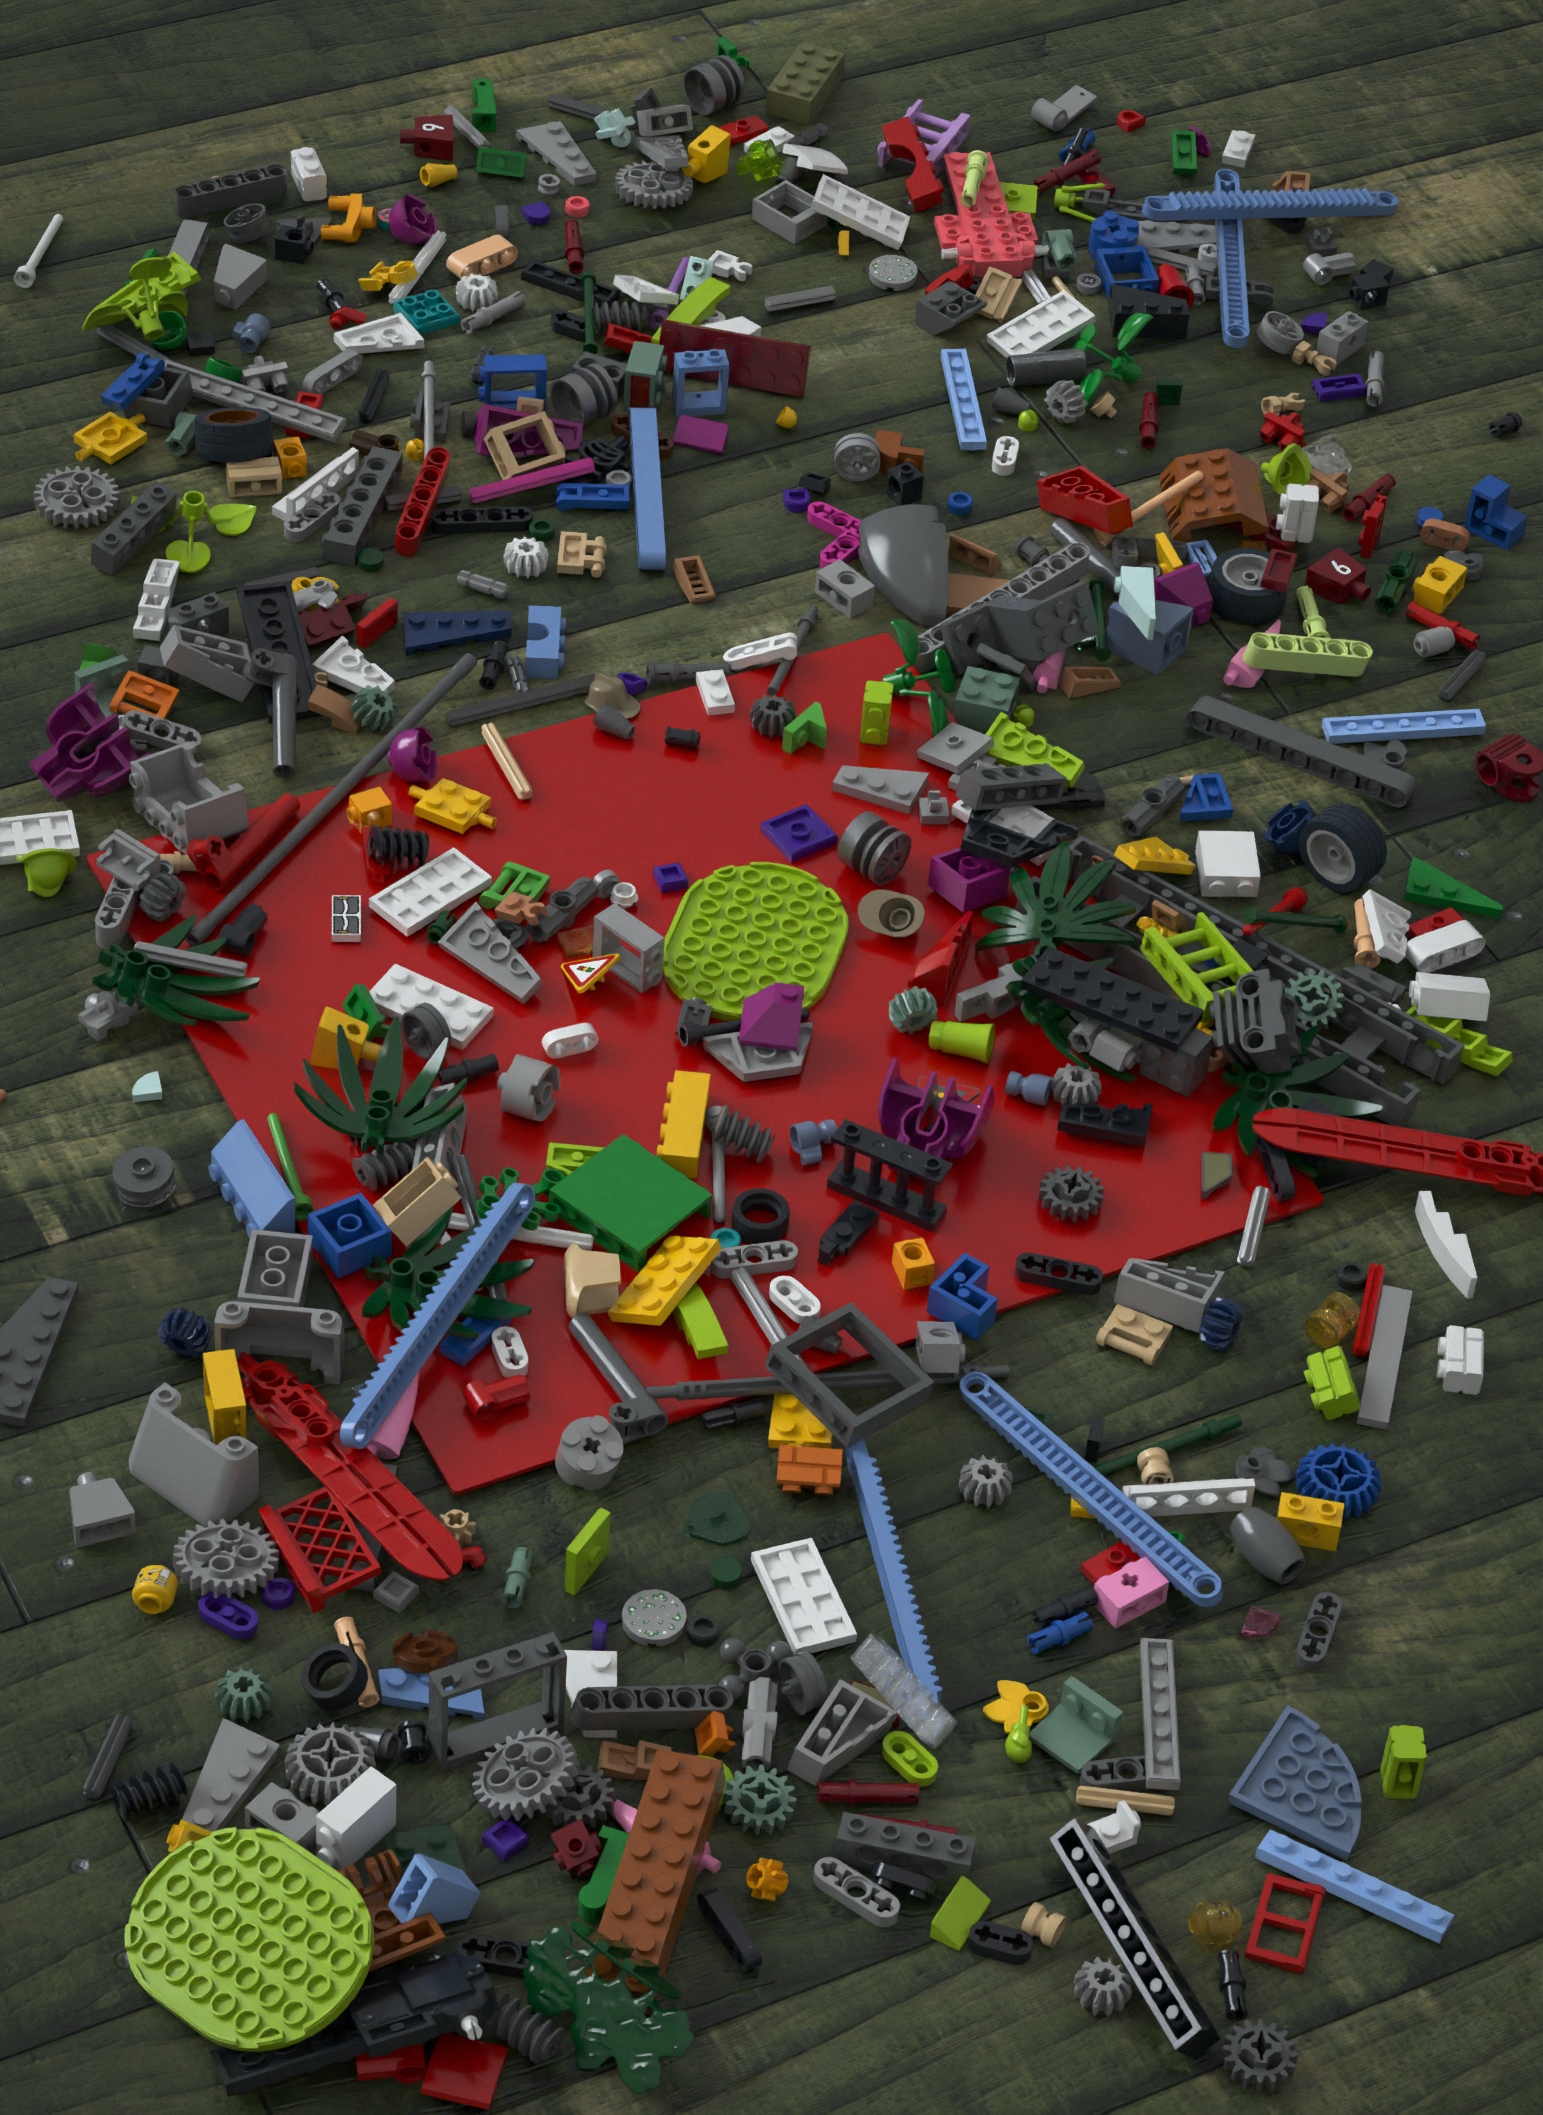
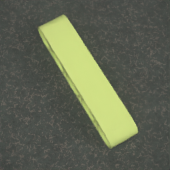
M1259 632L1251 636L1242 657L1243 661L1252 668L1357 677L1363 674L1373 654V650L1368 644L1361 641Z

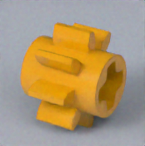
M760 1857L759 1863L750 1866L746 1875V1884L753 1889L752 1897L775 1901L776 1895H781L786 1890L788 1874L781 1870L783 1862Z

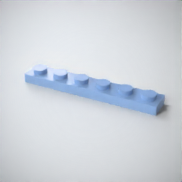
M941 349L940 358L960 450H986L987 441L966 349Z
M1480 709L1323 718L1322 729L1327 742L1341 744L1365 741H1391L1394 738L1401 740L1485 734L1486 725Z
M1271 1829L1257 1848L1256 1859L1301 1880L1323 1886L1327 1892L1440 1944L1452 1924L1454 1914Z

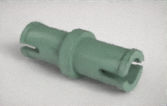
M518 1547L514 1550L511 1566L505 1572L504 1579L506 1585L501 1601L506 1605L510 1596L509 1608L521 1606L525 1587L530 1583L531 1574L529 1570L534 1554L529 1550L525 1559L526 1547Z

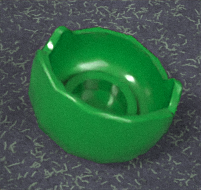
M176 311L160 313L159 319L164 334L160 338L151 341L160 350H174L183 345L188 336L186 323L182 315Z
M209 357L205 364L206 373L239 383L242 378L243 368H236L227 361L213 360V357Z

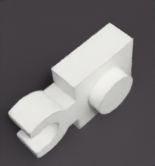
M717 250L709 258V260L715 262L713 273L718 276L728 278L730 275H733L737 280L745 281L746 274H752V265L747 262L739 263V257Z

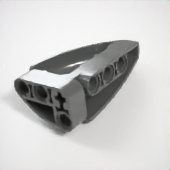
M902 505L879 511L863 519L859 523L860 545L858 553L861 563L872 583L894 606L917 623L934 627L944 621L947 611L948 552L946 526L940 523L938 509L931 505Z

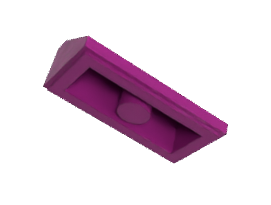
M680 415L673 438L674 445L722 454L729 438V425Z

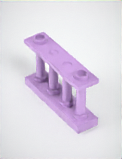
M918 99L912 107L908 108L904 117L908 116L912 125L915 123L917 125L921 122L947 130L946 132L938 133L917 126L922 138L938 142L933 145L925 143L928 151L926 159L927 161L932 160L936 169L935 177L943 167V154L955 152L968 136L970 115L961 113L956 120L950 122L922 113L923 100ZM885 141L880 142L877 148L879 167H883L892 158ZM894 158L915 165L907 159Z

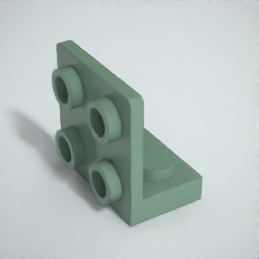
M122 654L75 671V693L93 682L96 686L97 703L106 718L114 714L109 711L110 703L129 670L128 659ZM124 699L123 701L133 706L149 711L148 707H145L138 703L132 702L127 699ZM118 712L116 715L119 716V715H125V714H124V713H121V712Z
M1071 1676L1063 1683L1060 1704L1030 1731L1029 1740L1079 1774L1084 1764L1095 1760L1119 1737L1123 1711Z

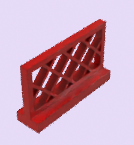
M326 1487L274 1511L270 1504L258 1509L265 1533H269L270 1541L276 1543V1549L279 1550L281 1560L313 1614L325 1609L324 1600L382 1573L379 1563L344 1506ZM326 1498H329L331 1501L327 1510L314 1508L316 1503ZM294 1513L302 1515L298 1524L285 1522L283 1519ZM310 1516L323 1518L319 1527L306 1525ZM330 1520L343 1521L340 1530L327 1529ZM301 1533L314 1535L310 1544L297 1542ZM322 1536L335 1538L331 1548L318 1546ZM343 1540L356 1542L352 1551L339 1549ZM313 1554L327 1556L323 1565L310 1563ZM335 1557L348 1559L344 1569L331 1566ZM355 1561L367 1562L370 1567L361 1571L352 1570ZM326 1574L339 1577L337 1582L327 1587H324L322 1584Z

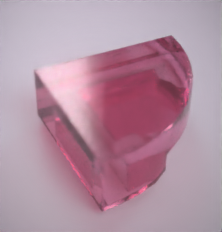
M1251 1605L1242 1628L1241 1636L1258 1638L1269 1635L1278 1628L1282 1615Z

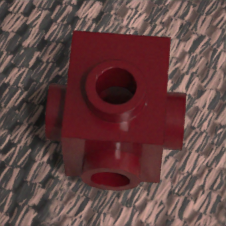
M582 1819L551 1833L557 1851L553 1852L552 1855L560 1871L567 1869L571 1878L577 1875L580 1878L585 1877L595 1871L600 1859L598 1853L603 1851V1847L595 1832L588 1833Z

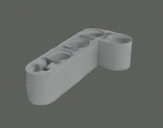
M160 859V873L167 872L174 875L173 864L168 860ZM113 877L95 917L96 943L100 948L110 949L112 943L117 945L122 943L141 900L140 895L144 892V888L137 891L118 878Z

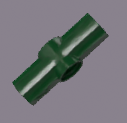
M1404 549L1402 552L1396 553L1392 564L1387 568L1386 577L1375 599V606L1379 608L1380 612L1389 614L1392 611H1396L1401 599L1406 595L1407 586L1418 563V558L1414 556L1413 551Z

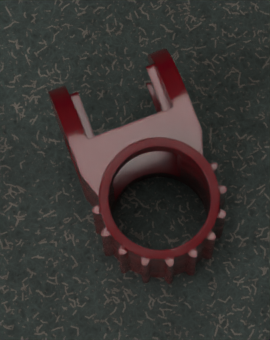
M1507 734L1481 749L1475 755V769L1480 779L1486 785L1493 786L1497 792L1507 799L1526 802L1538 796L1541 785L1536 776L1543 772V753L1531 745L1526 738L1519 734ZM1521 757L1527 758V762L1520 763L1517 759ZM1521 782L1526 787L1522 789L1515 788L1511 783Z

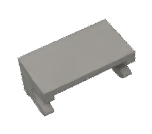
M118 828L114 831V834L102 841L98 846L99 850L105 851L107 849V851L96 859L97 866L137 891L147 886L149 879H154L155 875L160 872V854Z

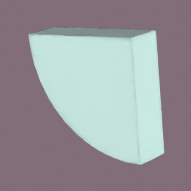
M158 1071L144 1075L134 1084L132 1090L133 1103L162 1099V1088Z

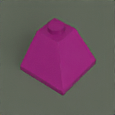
M1198 562L1155 578V600L1189 606L1194 609L1191 628L1210 620L1213 599Z
M775 982L744 999L739 1044L797 1051L804 986Z

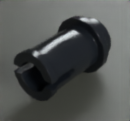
M1509 412L1506 414V417L1490 422L1489 430L1498 427L1497 430L1490 432L1491 435L1499 437L1509 431H1518L1522 426V418L1518 413Z
M668 726L665 732V736H667L665 744L686 746L689 750L699 747L701 733L696 732L695 728H692L690 731Z

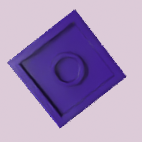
M807 804L760 824V831L791 863L835 845L838 842V836Z

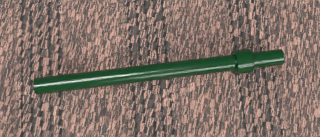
M1238 1414L1220 1421L1214 1419L1203 1423L1201 1428L1093 1466V1468L1103 1476L1138 1464V1455L1146 1449L1158 1447L1169 1453L1204 1439L1211 1441L1221 1437L1222 1433L1242 1426V1420Z

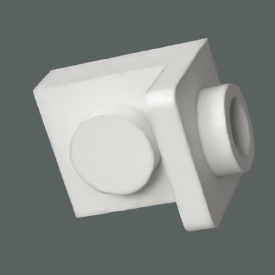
M1123 1800L1118 1802L1115 1814L1087 1825L1096 1830L1109 1854L1137 1844L1141 1821L1137 1812L1131 1810L1126 1801Z

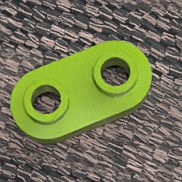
M893 1731L885 1736L882 1745L884 1759L909 1783H919V1787L931 1785L936 1780L938 1762L917 1740L903 1731Z

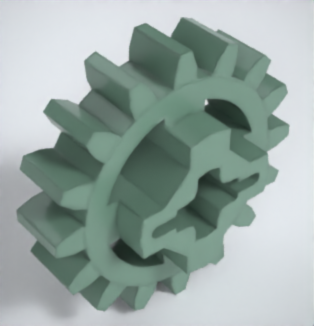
M1309 969L1308 976L1298 972L1299 979L1295 981L1290 978L1288 981L1291 988H1285V992L1294 997L1297 1005L1302 1006V1013L1298 1011L1296 1021L1307 1027L1308 1025L1314 1027L1322 1024L1325 1029H1328L1327 1021L1337 1022L1336 1012L1343 1013L1344 1011L1343 1005L1340 1004L1345 1002L1344 994L1340 993L1343 990L1341 984H1335L1334 975L1326 978L1325 971L1322 969L1318 975H1314L1313 969ZM1325 987L1331 992L1332 998L1324 994Z
M749 1765L746 1766L745 1774L737 1770L734 1773L733 1780L728 1779L722 1802L726 1803L724 1813L732 1814V1824L743 1823V1832L752 1827L754 1828L755 1835H759L761 1829H765L770 1835L773 1833L774 1825L782 1830L786 1820L791 1821L796 1804V1798L793 1797L795 1788L794 1786H786L787 1776L776 1777L777 1769L773 1768L770 1773L765 1772L764 1765H760L758 1771H753Z

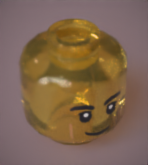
M1208 1900L1199 1902L1195 1906L1193 1913L1189 1916L1188 1926L1190 1932L1194 1934L1197 1941L1202 1945H1225L1232 1943L1236 1935L1240 1933L1242 1920L1240 1912L1234 1908L1231 1902L1227 1900Z

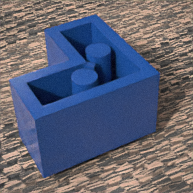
M1488 474L1472 488L1465 528L1469 532L1508 551L1524 537L1528 516L1506 506L1510 485Z
M964 1252L930 1286L927 1313L943 1322H954L957 1330L977 1341L995 1322L998 1298L986 1292L990 1266Z

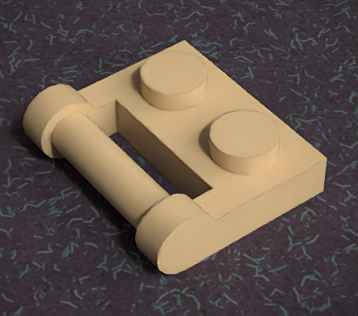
M1117 1304L1105 1325L1100 1328L1095 1344L1102 1347L1106 1345L1141 1358L1143 1363L1153 1366L1172 1334L1173 1325Z

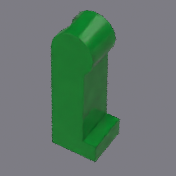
M485 78L476 79L472 82V101L477 105V108H472V125L479 132H496V106L493 83Z
M602 1826L598 1839L603 1847V1851L598 1853L601 1856L589 1884L583 1886L579 1891L578 1915L583 1921L592 1924L601 1922L630 1833Z

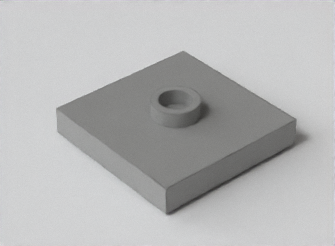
M951 722L916 751L919 759L959 774L992 748L994 741L993 737Z

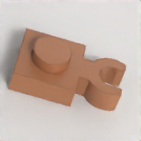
M511 892L494 909L499 919L517 924L526 919L530 925H538L539 922L536 915L542 914L546 916L548 914L543 903H535L533 897L516 892Z

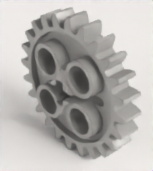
M642 161L640 165L633 162V167L625 165V169L620 168L619 173H616L615 189L616 194H620V198H626V202L634 201L635 206L643 204V207L646 208L648 205H652L654 209L657 206L666 208V205L675 207V203L683 204V200L688 201L689 196H692L693 180L692 177H687L681 171V167L678 171H667L663 166L656 164L655 161H651L650 164Z
M67 466L65 467V472L55 469L56 475L47 473V479L40 478V484L35 485V509L39 510V516L45 515V521L53 519L55 526L61 522L64 523V528H67L69 524H73L75 529L79 527V524H83L86 528L89 527L91 522L99 525V519L108 521L107 515L114 516V510L119 508V486L115 485L114 478H108V473L100 475V469L90 472V467L80 470V467L76 466L75 470H71Z
M224 1519L220 1520L219 1525H215L209 1520L208 1527L204 1528L197 1524L196 1532L186 1530L185 1537L178 1538V1545H174L173 1568H175V1575L181 1576L182 1584L190 1583L191 1591L201 1588V1595L203 1596L211 1591L214 1592V1598H218L221 1593H225L226 1597L231 1599L232 1593L236 1592L240 1597H244L245 1590L255 1594L257 1586L265 1588L267 1587V1580H274V1572H278L279 1550L276 1549V1543L270 1541L269 1533L261 1535V1527L251 1530L249 1522L243 1526H238V1520L236 1519L231 1525L226 1524Z
M532 1728L529 1735L525 1736L521 1730L518 1733L517 1739L513 1740L508 1735L506 1736L505 1745L495 1743L496 1751L494 1753L485 1752L487 1761L477 1763L480 1771L473 1773L476 1781L472 1783V1787L475 1790L474 1795L486 1813L490 1811L493 1818L501 1814L504 1821H507L513 1814L516 1821H519L523 1813H527L529 1818H533L534 1810L539 1809L540 1812L545 1813V1805L549 1803L556 1806L557 1801L555 1798L557 1796L566 1797L567 1793L564 1788L575 1785L572 1777L579 1775L576 1767L580 1763L572 1743H569L566 1736L561 1737L558 1731L550 1734L548 1729L544 1728L538 1734L536 1729Z

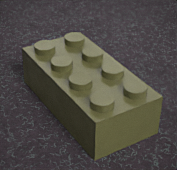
M801 42L768 87L765 113L810 125L843 78L845 54L834 49H825L812 43Z

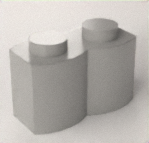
M1112 1026L1109 1030H1103L1097 1035L1089 1056L1118 1072H1123L1126 1069L1130 1070L1137 1063L1140 1064L1144 1039Z

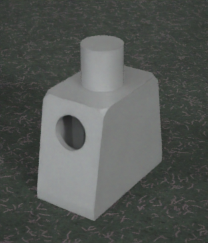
M93 1472L81 1474L77 1479L78 1485L69 1489L76 1548L135 1534L134 1509L115 1479L106 1478L97 1481L96 1475Z

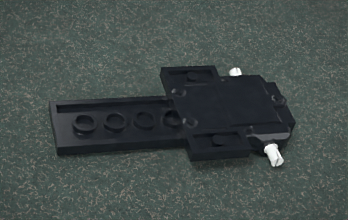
M457 1952L443 1957L434 1955L435 1959L431 1956L427 1962L404 1968L402 1962L398 1960L368 1972L362 1987L348 2007L333 2022L313 2036L288 2047L262 2052H246L221 2047L209 2051L212 2064L227 2096L230 2097L247 2094L252 2089L267 2084L281 2083L286 2078L298 2074L313 2073L319 2070L320 2067L336 2062H347L355 2056L367 2052L370 2058L386 2056L394 2050L406 2046L421 2045L428 2039L438 2037V2035L457 2031L461 2036L469 2037L471 2040H475V2035L479 2039L482 2036L484 2022L490 2020L493 2012L499 2010L494 1986L486 1974L484 1966L481 1965L475 1954L468 1957Z

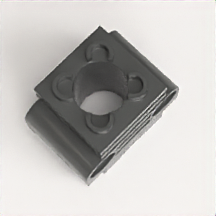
M1263 969L1245 973L1237 980L1235 988L1236 997L1231 990L1224 991L1225 1000L1219 992L1213 993L1214 1004L1210 1005L1212 1019H1215L1216 1030L1212 1033L1215 1047L1222 1051L1225 1059L1227 1058L1233 1064L1234 1062L1240 1063V1058L1245 1065H1251L1252 1059L1258 1069L1265 1074L1292 1070L1291 1057L1302 1055L1301 1042L1296 1033L1297 1001L1293 996L1285 992V985L1281 980L1271 981L1270 970Z

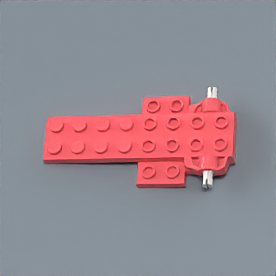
M953 152L951 154H943L942 162L958 215L946 214L935 216L934 218L942 260L955 259L958 266L969 264L971 265L973 276L984 277L989 266L1008 273L1012 277H1022L1024 270L1028 271L1033 268L1035 256L1049 254L1048 245H1038V238L1030 213H1009L990 152H985L989 157V164L985 168V178L980 181L976 203L972 206L971 202V207L963 206L960 200L966 180L965 167L968 164L967 160L970 153Z

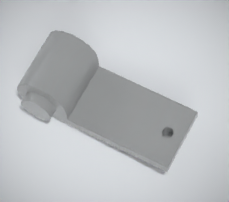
M1075 85L1053 103L1044 98L1039 99L1031 110V118L1053 131H1059L1096 102L1098 96Z

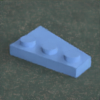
M401 1668L378 1670L382 1704L422 1710L425 1707L429 1708V1673L409 1672ZM453 1686L446 1687L445 1692L454 1689ZM481 1689L448 1699V1715L455 1716L456 1712L473 1715L474 1720L483 1721L484 1707Z

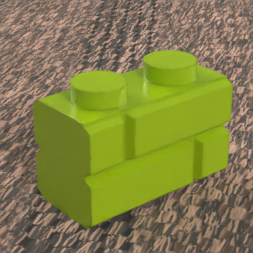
M866 681L860 742L875 745L887 744L893 684L880 681Z
M1336 1346L1325 1350L1324 1353L1318 1352L1307 1356L1306 1360L1309 1369L1305 1370L1304 1374L1309 1388L1315 1387L1316 1392L1311 1394V1398L1316 1411L1322 1410L1325 1418L1332 1420L1341 1417L1343 1413L1349 1414L1360 1410L1361 1404L1348 1361L1342 1348Z
M1400 1725L1389 1729L1380 1767L1384 1797L1390 1799H1414L1417 1797L1427 1758L1423 1728Z

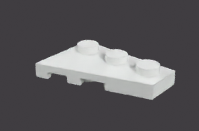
M615 275L613 285L639 302L652 303L654 306L664 308L667 307V304L678 305L679 294L635 276Z
M401 313L334 333V342L342 351L352 349L359 354L424 348V339Z
M343 636L312 664L314 674L318 672L326 673L329 681L356 693L360 692L361 689L363 690L367 685L373 688L378 685L382 691L388 690V695L395 689V680L375 663H369L365 660L364 654L359 649L354 650L348 645V640Z
M1369 889L1362 897L1370 924V932L1375 944V951L1380 957L1388 958L1398 964L1406 954L1407 938L1405 933L1409 930V924L1406 922L1411 917V912Z
M564 1650L567 1655L566 1691L571 1701V1708L577 1693L583 1688L617 1686V1651ZM581 1730L583 1737L617 1738V1730Z

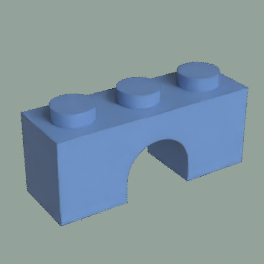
M529 605L525 672L527 678L558 680V669H564V653L559 651H565V635L560 634H565L566 618H561V607Z

